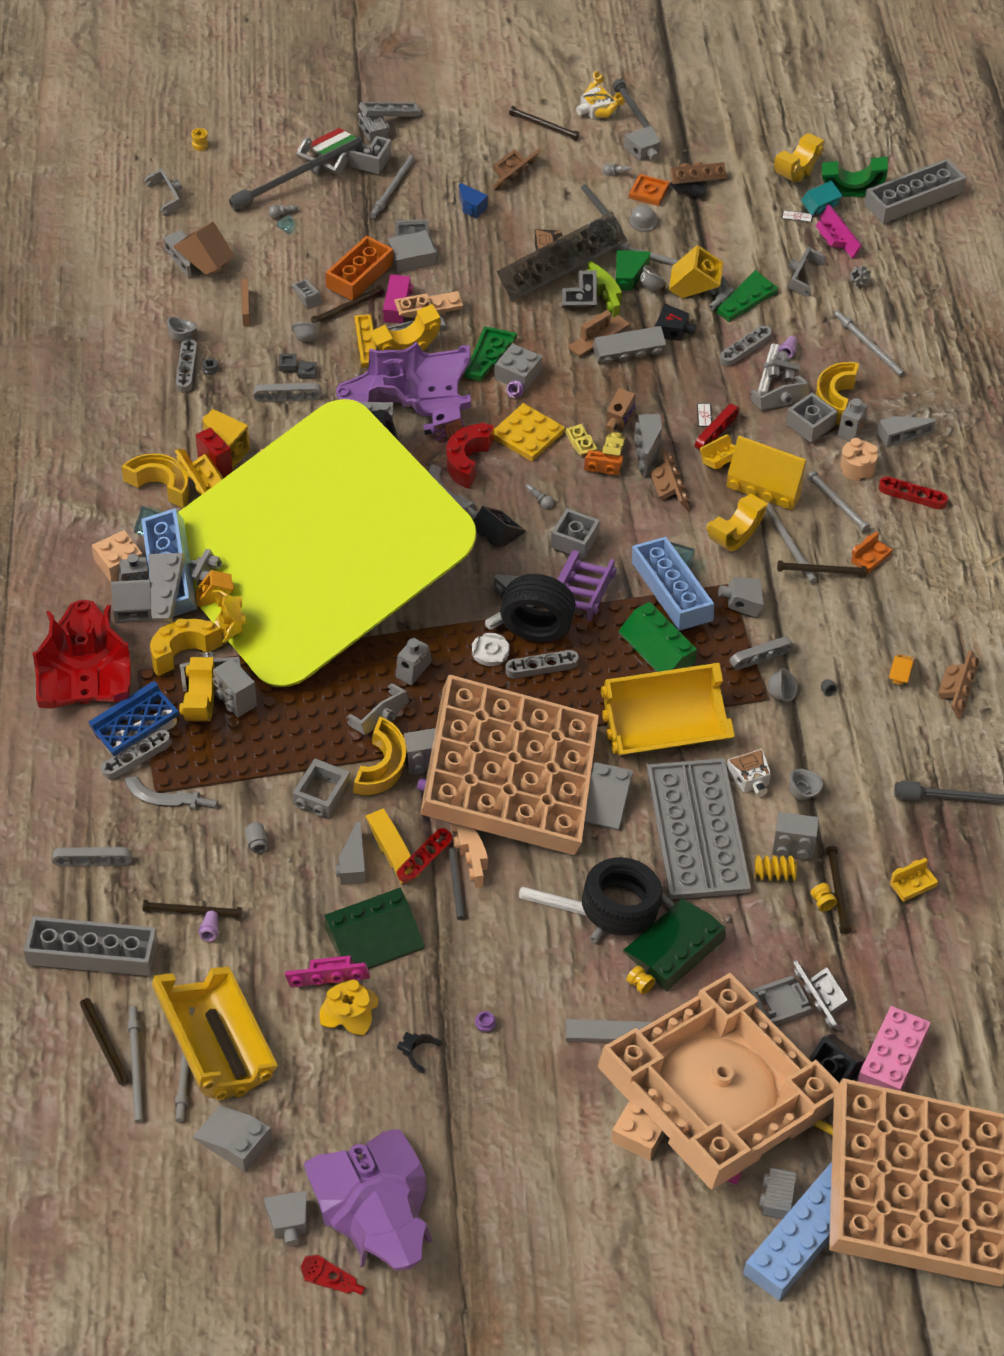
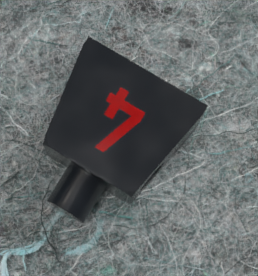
M668 304L664 305L655 324V327L661 326L665 339L681 341L685 333L694 335L697 329L696 324L689 323L690 314Z

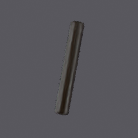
M209 1009L205 1016L236 1080H243L247 1076V1072L217 1010Z

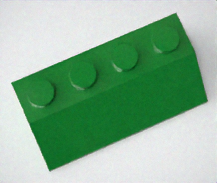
M650 601L635 609L619 629V634L656 672L687 668L695 664L697 649Z

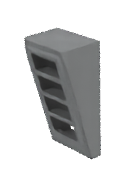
M307 279L291 285L307 309L322 304L320 292Z

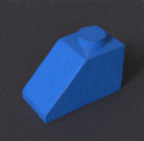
M462 183L459 184V200L463 213L477 219L488 208V195Z

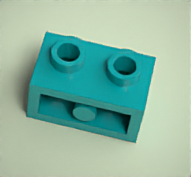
M831 180L807 191L801 201L811 215L822 214L827 205L835 208L839 204L842 194Z

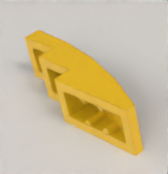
M383 808L366 815L365 818L381 852H384L390 867L394 869L397 876L398 868L411 855ZM410 867L404 873L408 875L413 869Z

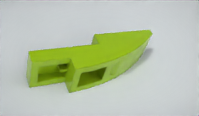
M588 262V269L586 271H596L597 297L602 296L603 301H606L607 311L611 313L613 318L617 315L620 316L622 291L618 284L600 266L593 262Z

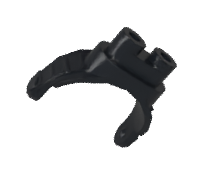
M406 1032L403 1037L404 1041L398 1043L397 1049L408 1057L413 1068L420 1073H424L426 1071L425 1068L418 1065L412 1056L413 1050L423 1043H431L441 1047L442 1041L429 1034L418 1035L414 1033L412 1035Z

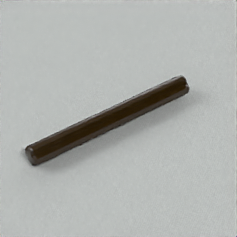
M90 998L81 1000L80 1007L118 1084H127L130 1081L129 1076Z

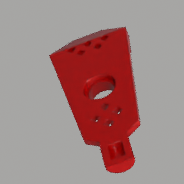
M319 1255L305 1256L300 1265L304 1281L346 1294L353 1291L362 1295L366 1288L357 1284L354 1276L331 1264ZM332 1273L337 1274V1278L334 1280L329 1278V1275Z

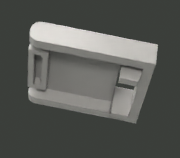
M793 975L749 991L758 1000L757 1007L775 1026L804 1017L813 1012L799 982L795 983L796 978ZM765 1000L770 1009L768 1013L764 1010L761 1001Z

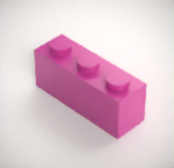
M390 274L383 307V322L404 323L405 317L399 315L395 299L410 297V294H413V283H411L410 276Z

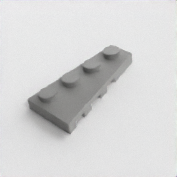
M184 553L148 554L152 619L154 622H172L186 556Z

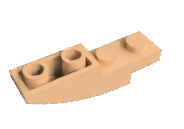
M458 291L429 297L426 293L395 299L399 315L416 318L417 310L433 304L438 314L445 316L448 311L459 310L463 307Z
M450 822L451 832L456 834V837H454L455 849H459L460 856H465L466 863L471 866V869H469L470 881L474 880L475 888L483 887L484 875L482 870L488 869V856L481 838L475 829Z

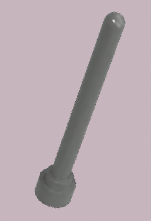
M623 79L615 80L612 84L615 92L622 94L643 128L649 127V123L626 91V84Z

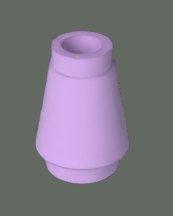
M789 336L779 347V352L785 351L788 358L794 357L796 354L797 338Z
M208 911L198 930L199 936L203 941L212 942L219 935L218 914L215 911Z

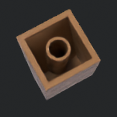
M214 221L190 233L173 246L175 250L205 275L211 272L213 274L219 272L223 267L230 264V259L235 256Z

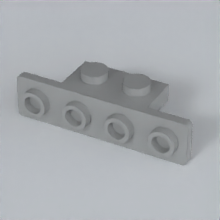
M794 960L793 963L796 966L794 972L800 980L804 979L806 982L804 988L808 994L815 996L816 1001L814 1004L821 1013L825 1012L827 1016L825 1018L826 1023L831 1029L835 1028L838 1032H841L843 1029L833 1014L849 1004L850 1001L831 971L826 967L810 978L803 966L797 960Z

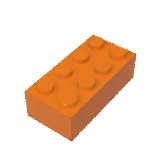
M366 235L325 272L326 288L350 300L357 298L394 264L393 248Z

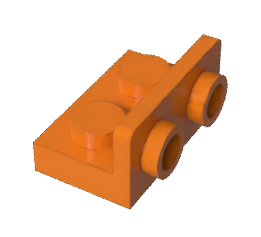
M877 531L872 535H868L860 545H856L852 550L851 562L860 568L861 566H866L867 574L892 554V549L878 540L879 533Z

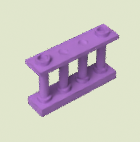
M572 550L557 579L564 583L571 590L572 594L592 598L590 603L575 600V608L587 611V621H591L594 614L597 615L599 604L611 579H614L616 576L615 560L611 559L607 567L589 564L579 559V551ZM582 569L603 574L601 579L576 574V571ZM577 581L598 587L596 591L570 586V583Z

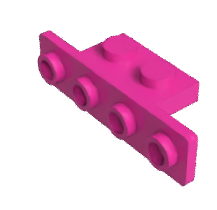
M827 205L820 216L822 221H818L816 224L817 229L820 231L819 233L827 240L829 246L844 248L851 258H855L862 247L861 243L831 205Z
M351 956L310 960L309 969L286 971L285 977L290 987H301L334 982L340 983L352 979L360 981L362 979H370L371 974L366 963L352 964Z

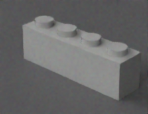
M658 326L595 337L592 346L597 364H608L615 360L625 361L631 357L641 358L648 354L658 355L664 351L666 342L662 328Z

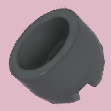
M825 679L821 683V691L825 696H831L837 691V685L834 681Z

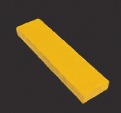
M371 314L354 316L362 368L369 367V350H377L376 343L370 334V331L374 330Z

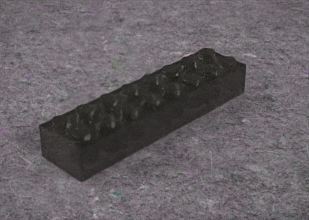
M612 211L498 270L497 274L513 302L627 242V239Z

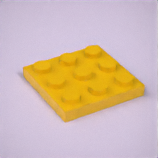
M523 403L494 429V440L532 462L565 432V427Z

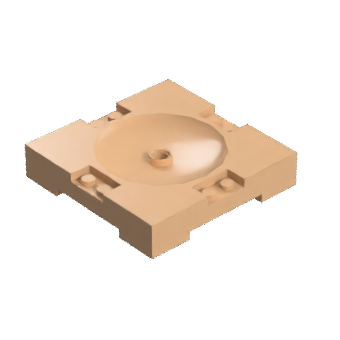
M731 973L699 990L698 996L642 1029L634 1028L605 1045L598 1064V1068L639 1112L644 1110L670 1138L668 1144L711 1190L760 1160L763 1153L788 1137L793 1139L813 1126L818 1120H822L833 1113L834 1090L839 1084L817 1060L811 1062L757 1007L758 1000Z

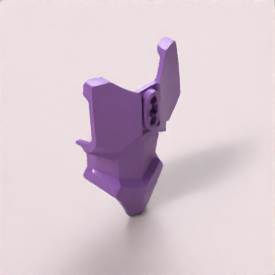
M417 342L409 348L397 351L370 349L367 372L340 383L336 389L338 400L349 399L357 402L380 401L402 403L403 408L412 407L418 414L424 416H432L434 412L459 405L460 410L471 408V395L461 396L458 394V383L471 363L470 346L462 345L458 350L430 354L423 352Z
M401 1130L384 1131L368 1141L366 1145L356 1144L347 1152L344 1150L319 1154L304 1163L306 1176L318 1200L324 1225L331 1226L352 1240L360 1254L361 1268L365 1266L367 1252L379 1257L394 1270L410 1269L422 1261L423 1240L428 1243L433 1241L427 1224L419 1219L418 1216L425 1198L427 1182L422 1165Z

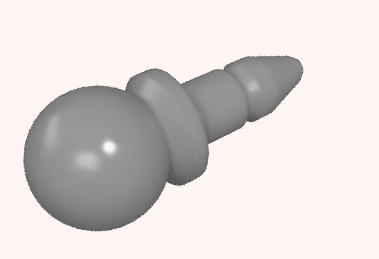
M606 164L602 171L604 175L612 176L628 172L632 168L629 166H618L617 164Z
M273 205L269 208L268 214L271 218H278L280 215L284 216L285 213L290 211L294 212L299 206L290 205L283 207L282 205Z
M526 484L528 491L538 498L536 502L540 503L543 509L548 510L554 507L555 502L551 496H546L545 492L541 494L534 486Z

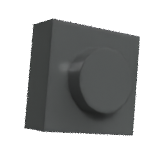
M279 354V371H296L297 354Z
M299 361L298 379H315L317 362Z

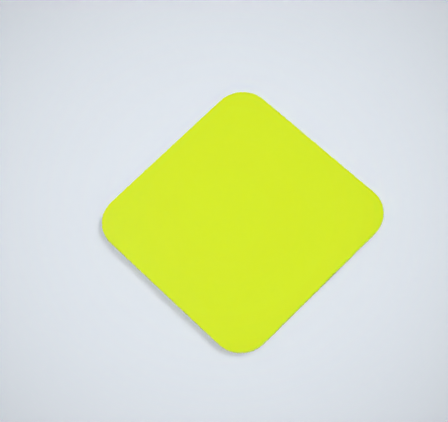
M349 399L335 400L322 405L179 511L184 519L190 561H197L199 557H202L205 549H210L215 556L220 557L222 560L220 569L212 568V570L232 574L234 589L229 595L241 596L242 607L240 609L241 613L245 614L246 622L245 625H242V633L235 635L228 642L261 681L275 687L296 685L309 678L463 561L471 552L476 541V527L470 515L363 404ZM193 579L194 591H195L198 586L196 585L197 582ZM216 602L200 606L202 611L215 624L222 608L218 607Z

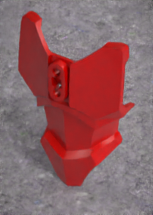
M79 600L70 603L67 611L58 623L55 621L54 615L50 611H46L50 621L49 634L38 650L33 652L36 673V701L39 708L55 709L75 704L77 701L82 704H89L93 700L117 702L129 698L131 686L129 646L127 642H124L110 628L111 604L107 605L103 610V615L94 601Z

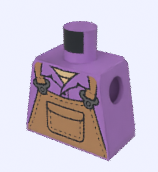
M459 405L434 412L432 414L433 423L423 425L425 435L436 434L437 442H448L456 431L464 427Z

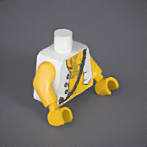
M596 71L593 74L594 82H591L584 94H582L581 105L576 107L578 115L586 113L592 120L615 115L617 106L624 105L625 103L621 93L615 94L613 98L601 85L597 86V84L604 81V76Z

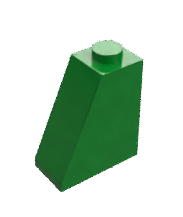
M617 250L615 281L620 290L632 291L640 280L643 267L645 265L650 266L649 251Z

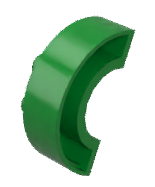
M888 156L871 158L868 167L858 172L844 170L838 161L822 162V179L824 183L832 180L844 197L866 196L867 189L883 184L888 175Z

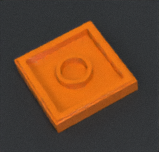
M639 174L629 193V198L660 206L670 187V182Z

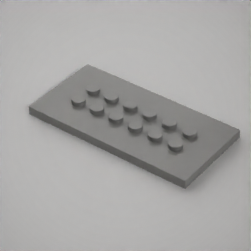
M725 758L648 764L646 770L669 898L674 900L750 893L751 886Z

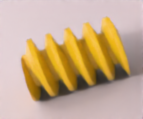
M757 855L754 862L755 879L759 875L761 881H763L765 875H767L769 881H771L773 875H775L777 881H780L781 875H783L785 881H788L789 876L792 875L793 881H796L797 862L796 860L794 861L792 855L788 857L787 861L784 855L780 856L779 861L776 855L772 856L771 861L768 855L764 856L763 861L760 855Z

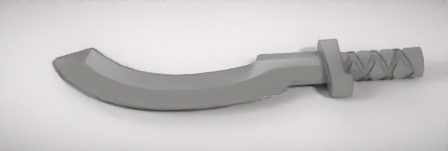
M432 464L429 469L431 476L474 519L477 515V512L473 509L475 504L472 501L468 502L462 495H456L447 489L440 477L442 468Z
M137 776L125 778L129 790L139 799L149 803L169 806L185 803L190 804L191 809H196V805L217 808L218 805L217 800L199 797L200 793L196 791L193 794L180 791L175 794L158 793L143 786Z

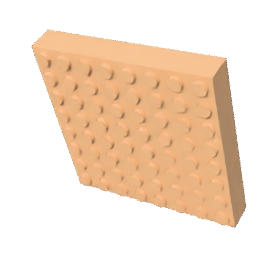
M449 674L442 691L420 815L575 855L582 843L599 715Z
M843 1078L834 1090L829 1250L1001 1287L1004 1284V1114Z

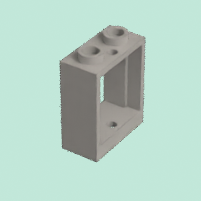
M314 758L293 792L294 805L300 809L314 812L318 816L330 818L351 784L350 772ZM314 777L336 785L327 801L305 793Z

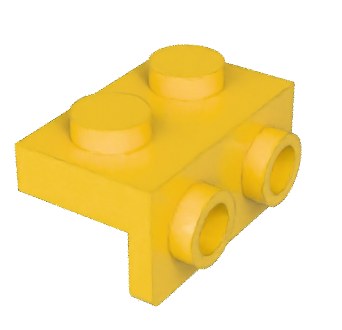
M726 434L700 448L704 465L713 469H719L728 462H731L735 445L732 444L730 435Z
M926 858L915 860L910 865L898 868L892 873L890 885L903 902L937 887L938 881L927 868L928 860Z

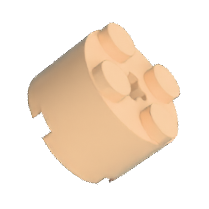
M859 438L851 439L842 449L840 460L842 474L848 479L860 481L861 478H871L875 473L877 463V446Z

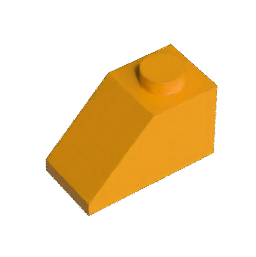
M210 570L195 590L196 605L200 607L215 603L216 601L212 594L214 590H221L228 595L232 593L234 589L232 574Z
M899 653L894 656L889 678L893 679V683L903 685L904 682H909L916 658Z

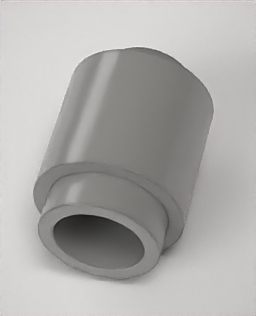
M257 822L249 824L245 828L248 847L253 853H262L267 849L268 845L264 825Z

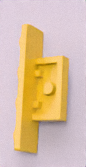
M184 449L175 450L177 460L186 468V474L196 484L195 488L199 494L202 495L223 479L208 454L205 453L192 462Z

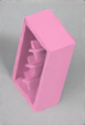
M890 1006L860 1070L858 1082L902 1091L926 1039L930 1022Z

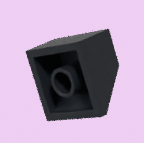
M486 506L481 507L473 520L476 532L489 538L487 541L494 546H506L526 531L502 510Z
M834 1034L823 1036L809 1058L811 1062L817 1060L839 1083L843 1078L853 1080L866 1060Z

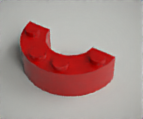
M486 423L469 425L456 431L448 440L446 446V467L450 477L457 484L470 489L476 477V462L469 459L468 456L475 452H488L494 442V425Z

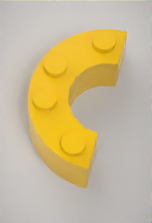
M810 133L805 134L800 138L793 154L783 150L775 156V172L793 182H801L806 175L809 176L818 157L822 155L824 140Z
M433 304L417 310L415 321L407 328L392 331L386 325L370 331V334L380 351L406 349L415 342L419 344L423 351L437 336L441 326V319Z
M842 362L831 365L820 374L817 381L815 395L838 411L836 424L840 425L842 414L848 406L849 399L842 397L837 392L845 389H854L859 363Z
M144 454L130 459L121 466L124 482L137 488L148 482L164 483L167 485L168 502L182 508L186 506L190 496L188 476L185 467L175 458L164 454Z
M751 493L741 498L737 505L738 508L731 519L725 520L719 516L707 524L706 530L708 531L709 539L728 551L739 549L749 540L759 526L768 503Z
M178 619L176 622L161 627L155 633L150 643L152 665L156 675L160 676L173 670V657L180 651L199 649L209 653L223 646L221 628L212 621L200 619Z
M190 657V663L186 665V677H189V692L185 693L184 701L180 703V715L184 716L185 721H211L214 705V657Z
M380 716L373 732L372 744L380 748L384 758L377 765L370 767L360 766L354 781V794L374 795L382 793L396 784L403 773L406 758L404 737L393 723Z

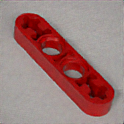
M730 403L699 435L694 447L700 450L701 447L716 440L736 419L740 408Z
M888 476L880 479L879 491L883 494L938 510L944 509L947 506L948 496L943 492ZM905 488L908 489L909 492L905 493L900 491V489ZM922 493L925 494L926 497L921 498L917 494Z
M439 828L398 868V879L403 883H410L452 841L450 831L446 828ZM443 836L444 839L438 843L437 840ZM427 845L433 847L434 854L427 851ZM415 857L421 858L423 865H418L415 862ZM411 867L413 870L406 875L404 872Z

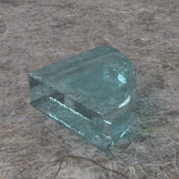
M287 215L277 222V227L287 234H290L294 228L291 215Z

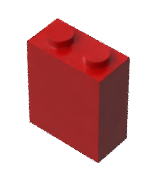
M211 427L196 434L198 458L205 453L208 454L223 479L232 473L231 448Z

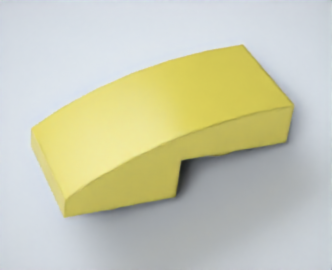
M582 424L566 428L565 433L580 456L587 454L588 450L597 451L591 435H587Z
M611 432V434L606 436V443L603 446L602 453L620 456L626 437L622 436V433Z

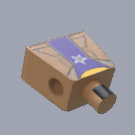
M619 387L607 409V424L605 426L607 431L615 432L616 429L623 431L636 414L635 393Z

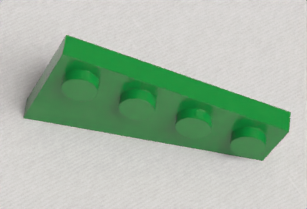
M754 270L717 308V313L730 322L778 293V287Z
M484 326L471 356V363L464 372V378L482 381L517 339V333Z

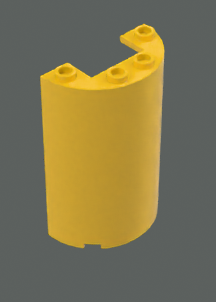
M713 663L605 680L604 686L601 687V695L604 698L605 705L602 717L603 721L607 722L606 737L607 740H611L613 753L621 756L734 738L731 718H726L720 689L723 682L720 664Z
M229 966L211 968L204 982L175 986L173 985L176 978L173 973L154 975L152 981L153 990L203 1095L218 1101L234 1096L238 1098L244 1096L247 1091L257 1087L262 1082L272 1078V1073L278 1065ZM189 1007L195 1008L193 1015L190 1014ZM209 1009L217 1010L247 1072V1076L243 1080H236L205 1016Z

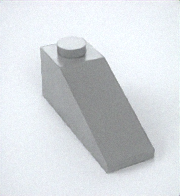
M180 230L163 237L166 252L186 277L190 279L191 262L173 247L188 236Z
M893 416L879 421L877 434L885 446L890 447L933 434L936 420L933 418Z
M356 822L339 856V865H336V877L341 878V885L365 883L360 822Z

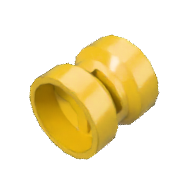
M203 128L194 129L191 132L193 148L197 151L206 150L208 148L207 131Z
M821 883L812 888L810 894L817 901L816 905L820 911H828L836 906L837 900L831 894V888L827 883Z
M638 965L630 971L626 981L631 986H637V991L644 995L654 986L656 979L651 975H647L645 969Z

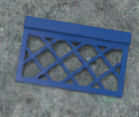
M153 681L130 695L129 698L122 700L88 721L96 738H99L110 753L115 756L180 714L159 689L157 683ZM162 699L160 704H154L158 700ZM145 709L144 715H136ZM150 710H158L157 715H149ZM163 710L172 711L167 715H162ZM126 720H129L127 725H120ZM134 720H142L140 725H132ZM146 720H155L152 725L145 726ZM112 730L111 735H104L105 733ZM117 730H125L123 736H115ZM130 731H138L136 735L128 736ZM113 741H121L120 745L115 748L112 747Z

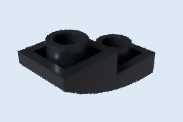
M699 182L670 183L677 192L683 194L687 190L692 196L699 199L707 189L706 186Z

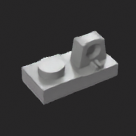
M428 219L395 220L396 236L427 231L429 236Z

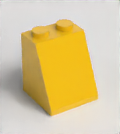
M696 245L672 266L669 290L677 296L684 298L719 287L724 262L699 245Z
M214 409L203 417V430L211 427L231 448L233 469L250 451L248 425Z

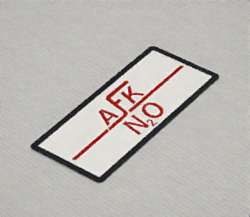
M783 210L782 219L812 222L813 215L805 212Z
M697 403L699 427H708L712 423L711 403Z

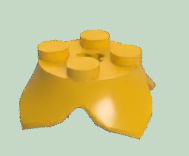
M214 590L212 594L218 607L222 608L215 624L221 628L222 637H225L222 643H227L232 637L242 633V625H245V614L241 613L240 609L242 607L241 596H231L221 590Z
M352 979L348 982L339 983L331 987L326 993V999L320 1009V1025L328 1028L343 1025L348 1032L364 1036L371 1026V1011L378 1006V996L369 988L360 985L357 980Z

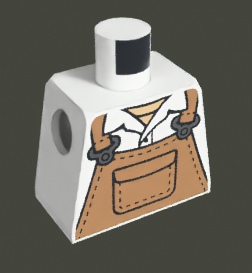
M762 749L728 759V775L742 792L747 793L754 790L759 797L768 792L766 786L770 782V770Z

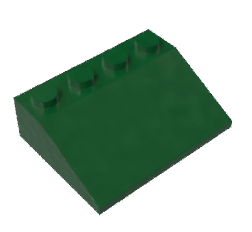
M401 888L324 915L325 930L338 957L351 956L352 964L366 963L368 969L425 949L409 903Z
M681 899L629 944L623 952L633 962L644 968L648 975L653 976L656 979L655 982L667 992L726 939V930L711 914Z

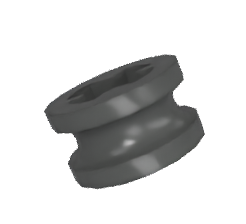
M208 358L202 362L205 374L212 375L217 373V360Z

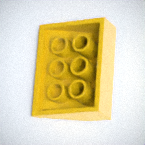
M738 436L727 475L726 487L747 495L751 493L766 502L793 511L801 497L806 459Z

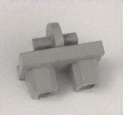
M785 351L779 352L778 355L775 354L769 363L764 362V368L768 369V377L777 378L780 376V372H783L782 379L784 381L793 380L795 372L800 369V365L791 363V358H788Z
M205 549L202 557H199L197 561L191 560L189 566L192 568L190 573L192 574L191 577L197 582L196 585H200L212 568L220 569L222 560L220 557L215 556L210 549Z

